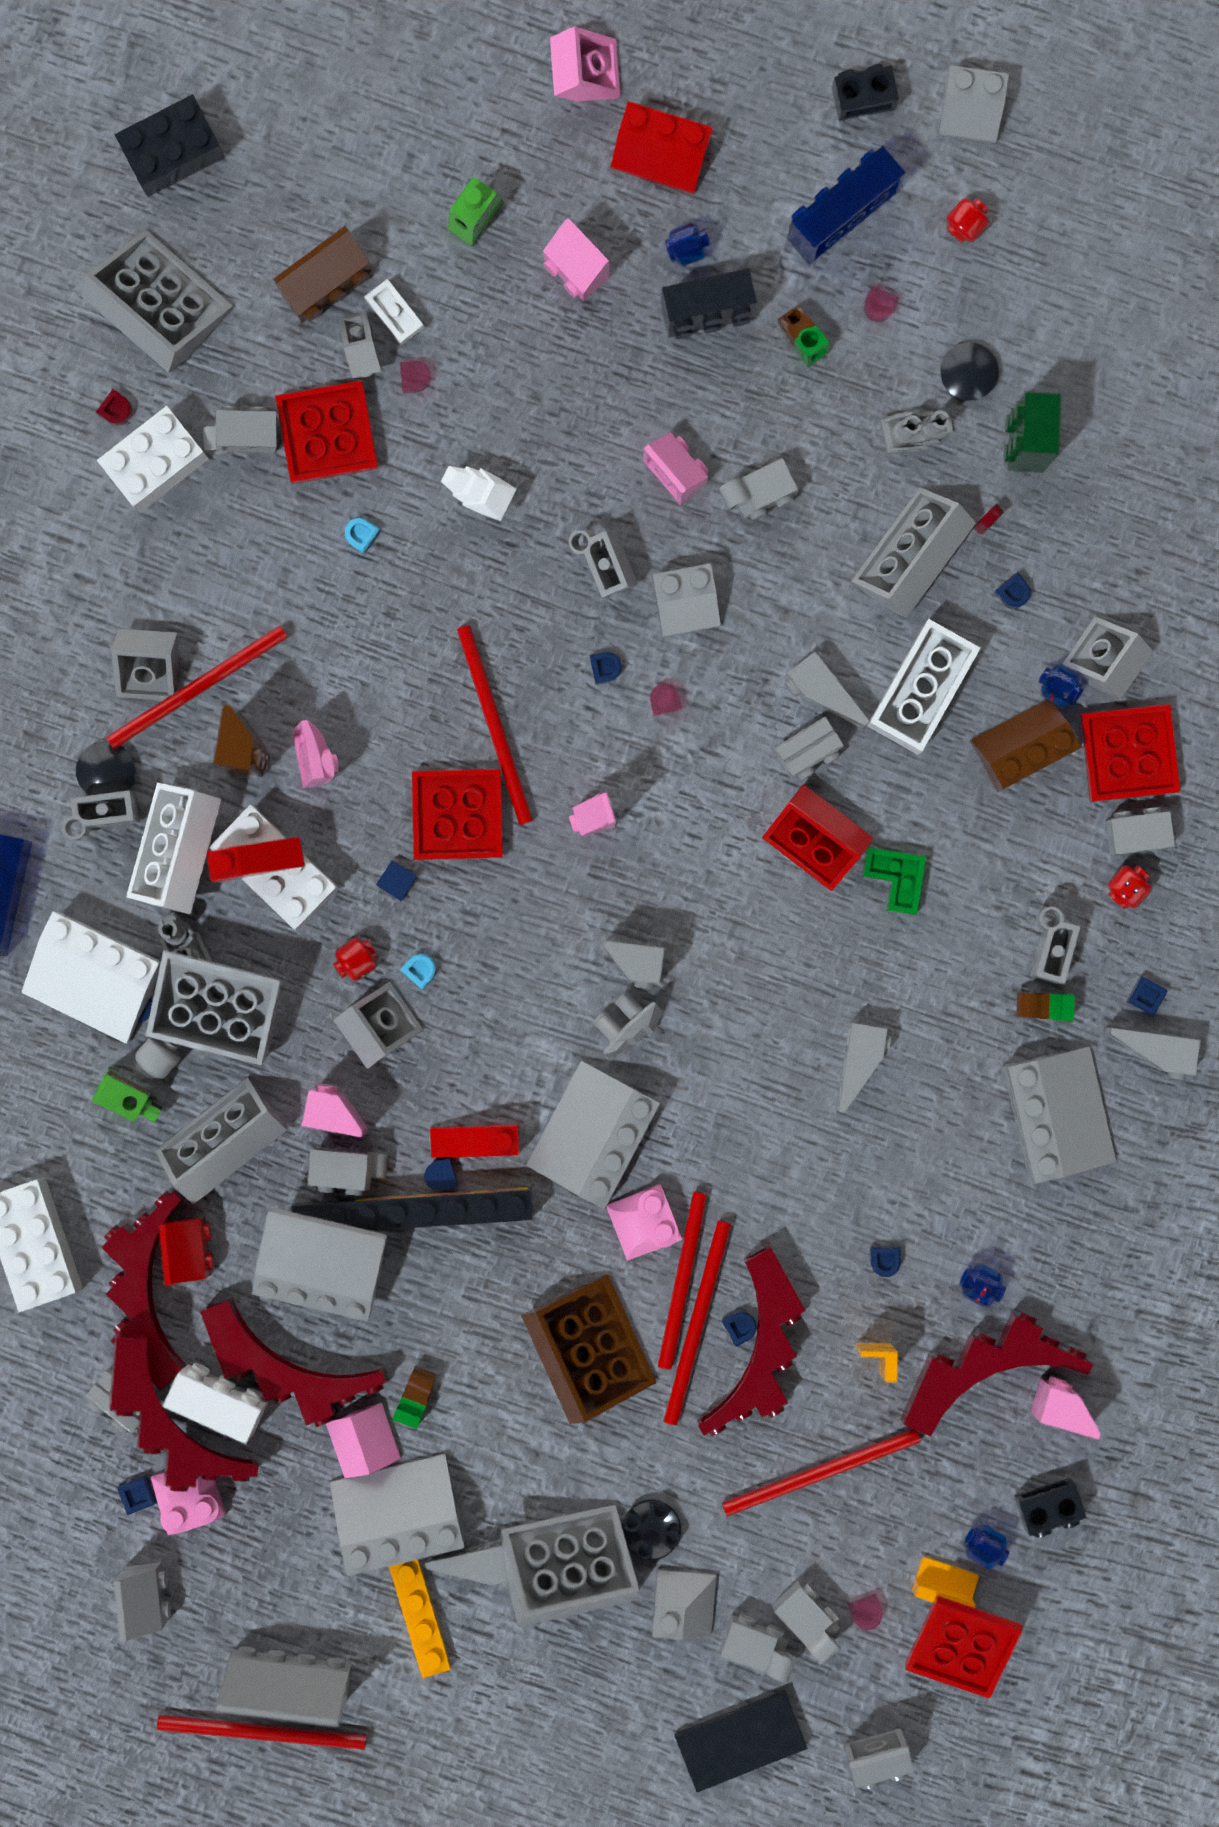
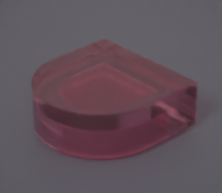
M872 286L864 303L865 315L874 322H883L891 316L899 298Z
M420 361L400 362L403 394L418 393L428 388L431 382V374L429 368Z
M659 684L652 690L650 704L653 717L682 711L679 693L674 686Z
M876 1594L848 1603L852 1618L859 1628L872 1630L881 1623L882 1610Z

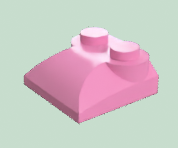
M302 720L292 731L302 787L306 789L329 783L334 778V772L339 771V764L336 754H331V751L327 748L326 741L319 729L310 721Z
M661 1183L609 1203L606 1206L627 1261L660 1248L669 1247L682 1240Z
M164 1472L151 1476L161 1512V1525L168 1535L179 1534L209 1524L226 1515L216 1481L201 1479L202 1475H197L196 1487H189L187 1492L171 1491L170 1487H165Z

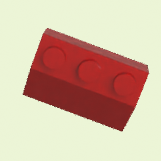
M628 101L619 128L610 169L694 194L711 142L713 127Z
M803 784L762 836V839L832 892L862 856L873 840V837Z

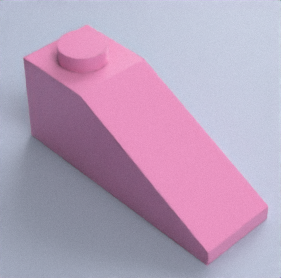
M602 793L572 807L574 814L570 815L569 819L573 832L580 831L581 838L615 827V819L607 793Z

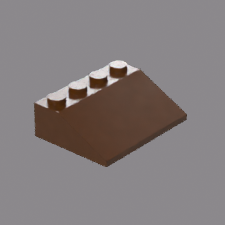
M608 1274L551 1299L521 1315L569 1424L585 1423L657 1383Z

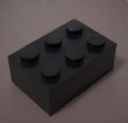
M193 94L114 134L147 198L225 158Z
M750 268L662 287L661 308L668 338L675 336L676 339H685L692 336V332L704 330V333H712L720 330L721 326L733 324L734 327L750 323L751 319H754L757 306Z

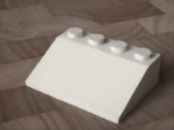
M52 912L39 938L21 993L128 1044L138 1024V1020L156 987L161 961L63 913Z

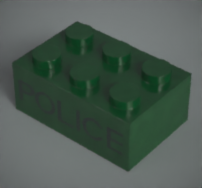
M1025 392L1021 399L1016 401L1015 407L1011 408L1010 415H1007L1005 420V433H1010L1009 444H1005L1003 457L1004 462H1008V471L1043 473L1059 454L1062 394Z

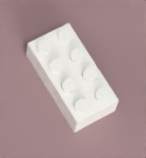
M928 619L903 660L867 727L915 754H920L978 654L980 647Z
M157 783L128 888L127 898L187 914L191 913L200 876L203 872L206 852L210 845L214 824L218 816L220 798L194 790Z
M250 804L209 848L213 851L288 838L255 806ZM304 853L305 867L242 878L276 913L297 931L340 889Z
M45 1177L0 1192V1259L18 1312L74 1294L83 1289Z

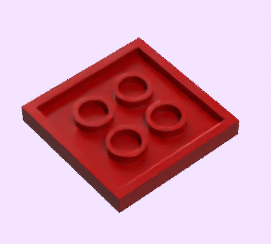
M362 380L275 395L291 484L378 469Z
M1170 704L1082 713L1080 715L1090 802L1180 792Z
M501 769L412 771L414 860L503 858Z
M936 1595L907 1657L905 1670L990 1699L1022 1634V1624Z

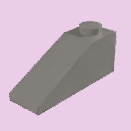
M816 652L812 653L786 674L785 677L788 681L785 685L795 697L800 695L804 701L860 728H863L870 722Z
M849 1023L837 1111L846 1112L882 1061L884 1052L889 1053L891 1035H887V1028Z
M1106 1027L1105 1034L1159 1071L1168 1072V1078L1186 1080V1075L1196 1076L1200 1040Z
M502 1540L429 1556L425 1562L426 1569L488 1585L499 1584V1587L509 1586Z

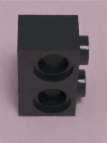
M876 64L860 72L846 70L834 77L832 92L838 121L896 110L899 96L892 65L884 67L882 64ZM876 83L882 84L886 90L877 92L872 88V85ZM852 89L857 93V96L849 98L844 95L843 91Z
M1071 1478L1014 1495L1024 1529L1029 1536L1034 1535L1036 1538L1044 1537L1052 1533L1051 1529L1061 1526L1064 1529L1078 1526L1080 1520L1087 1518L1076 1483ZM1064 1499H1071V1508L1065 1512L1059 1511V1503ZM1042 1508L1044 1510L1042 1518L1037 1521L1030 1520L1032 1510Z

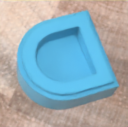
M355 518L346 525L344 533L347 542L364 555L379 534L380 529L366 519Z
M417 954L411 957L400 971L423 990L435 976L436 964L430 956Z

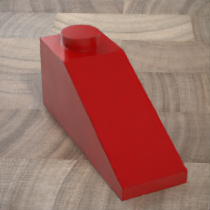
M300 837L240 845L206 852L211 882L215 883L305 867Z
M519 1123L430 1128L431 1157H493L520 1154Z

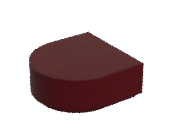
M112 389L96 410V413L110 424L120 426L130 420L132 406L123 395Z
M995 504L978 521L973 529L980 535H983L1004 514V510L998 504Z

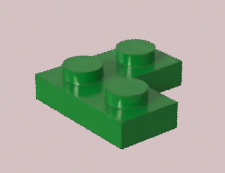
M867 847L862 877L891 882L886 911L917 915L926 857Z

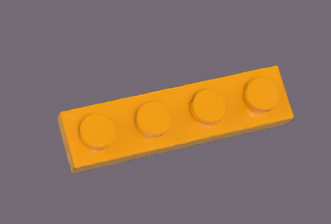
M417 1559L389 1566L422 1679L451 1670L452 1666L420 1560Z

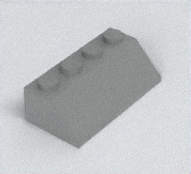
M919 487L851 582L887 609L907 618L976 522L959 503Z
M247 1077L156 1149L155 1152L173 1187L194 1205L271 1142L276 1140L287 1129L277 1112Z

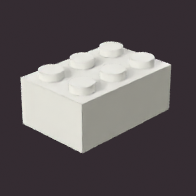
M165 406L101 456L97 462L131 505L141 513L209 459L168 406Z
M193 1363L192 1366L189 1364L177 1374L163 1407L246 1444L255 1433L268 1402H265L262 1392L249 1387L247 1390L236 1386L237 1382L232 1378L225 1379L223 1375L220 1378L209 1374L210 1370L203 1365Z

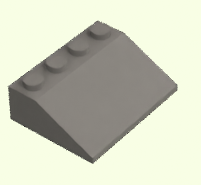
M146 229L85 275L81 296L168 373L185 361L233 308L232 304Z
M164 950L146 1036L262 1065L269 1055L274 1033L281 979Z
M1090 1046L1003 1065L1030 1182L1037 1184L1059 1179L1116 1162Z
M581 1060L526 1166L587 1201L605 1209L660 1102Z
M269 1207L254 1274L252 1294L368 1322L377 1294L387 1235Z
M446 1453L382 1468L369 1475L330 1481L340 1548L347 1576L465 1547L466 1536Z
M616 1505L501 1530L510 1596L518 1628L631 1602L639 1593V1587Z
M239 1647L238 1650H233L229 1658L215 1711L338 1727L348 1699L352 1664H346L345 1660L340 1658H328L327 1661L315 1660L316 1657L309 1654H299L298 1657L286 1656L285 1652L278 1650L260 1653L256 1652V1649L253 1647Z

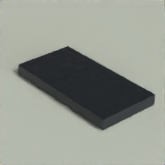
M785 1690L675 1733V1739L697 1793L808 1749Z

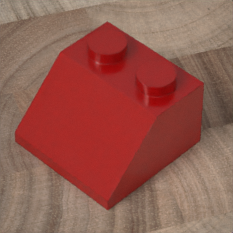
M205 1216L172 1219L159 1225L165 1286L209 1277L211 1275L210 1271L214 1270L213 1253L208 1252L207 1241H211L212 1232L210 1223L205 1221Z

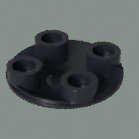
M965 342L954 346L946 353L940 365V376L946 390L958 401H973L985 397L993 390L998 381L999 366L996 357L987 347L979 343Z
M108 741L97 742L87 747L78 758L76 764L77 781L83 791L89 796L127 791L135 781L133 759L129 752L121 745L113 749Z
M644 1500L635 1504L626 1513L622 1523L625 1541L630 1552L639 1559H661L669 1555L680 1543V1520L674 1509L668 1504L659 1500Z

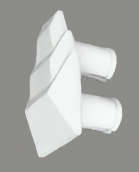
M448 466L441 480V483L453 492L452 496L463 502L462 506L499 521L502 520L517 490L502 479L481 468L476 470L468 466L466 469Z

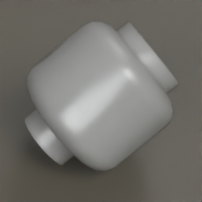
M149 1037L135 1054L136 1068L151 1080L165 1078L180 1061V1055L177 1051L178 1044Z

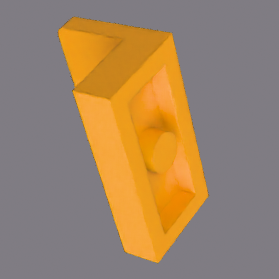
M856 1343V1350L861 1357L879 1358V1374L885 1382H897L898 1351L891 1343Z
M923 1556L911 1590L915 1597L932 1603L936 1595L975 1608L976 1603L973 1600V1595L979 1576L977 1573Z

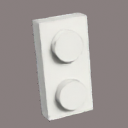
M388 279L364 297L401 346L424 329L423 323Z

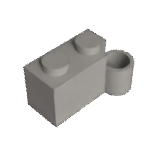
M224 406L221 407V410H216L215 426L203 428V449L206 454L216 455L227 452L275 453L277 447L276 411H269L267 407H252L251 411H239V407Z
M783 458L742 478L729 481L719 488L729 510L737 508L743 521L749 518L752 521L758 520L768 514L767 509L775 505L778 508L789 505L794 501L793 497L798 492V488Z
M578 530L571 534L569 537V547L574 553L585 554L602 598L616 595L638 585L617 530L604 531L597 535L591 530ZM582 534L588 539V546L585 550L579 545V537Z
M129 790L70 798L72 816L64 820L62 831L67 838L82 841L89 836L91 828L140 823L137 794ZM75 821H80L83 830L80 835L74 837L71 834L70 827Z
M1045 907L1038 911L1036 915V923L1044 931H1042L1030 976L1056 984H1065L1081 926L1063 922V914L1058 908ZM1047 910L1052 911L1056 916V922L1052 927L1046 926L1043 922V915Z
M326 1148L310 1149L308 1185L317 1186L318 1192L334 1193L335 1188L346 1189L345 1194L363 1195L364 1191L370 1190L371 1178H386L388 1154Z
M797 1580L772 1606L779 1618L806 1645L817 1661L824 1665L841 1649L832 1637L840 1629L838 1623L840 1617L829 1605L824 1608L817 1601L820 1596L810 1584L803 1586Z
M740 1614L739 1617L731 1615L719 1648L721 1657L765 1672L771 1678L781 1682L789 1681L797 1659L792 1654L785 1652L788 1636L784 1634L785 1631L771 1624H768L767 1627L758 1625L754 1618L744 1614Z

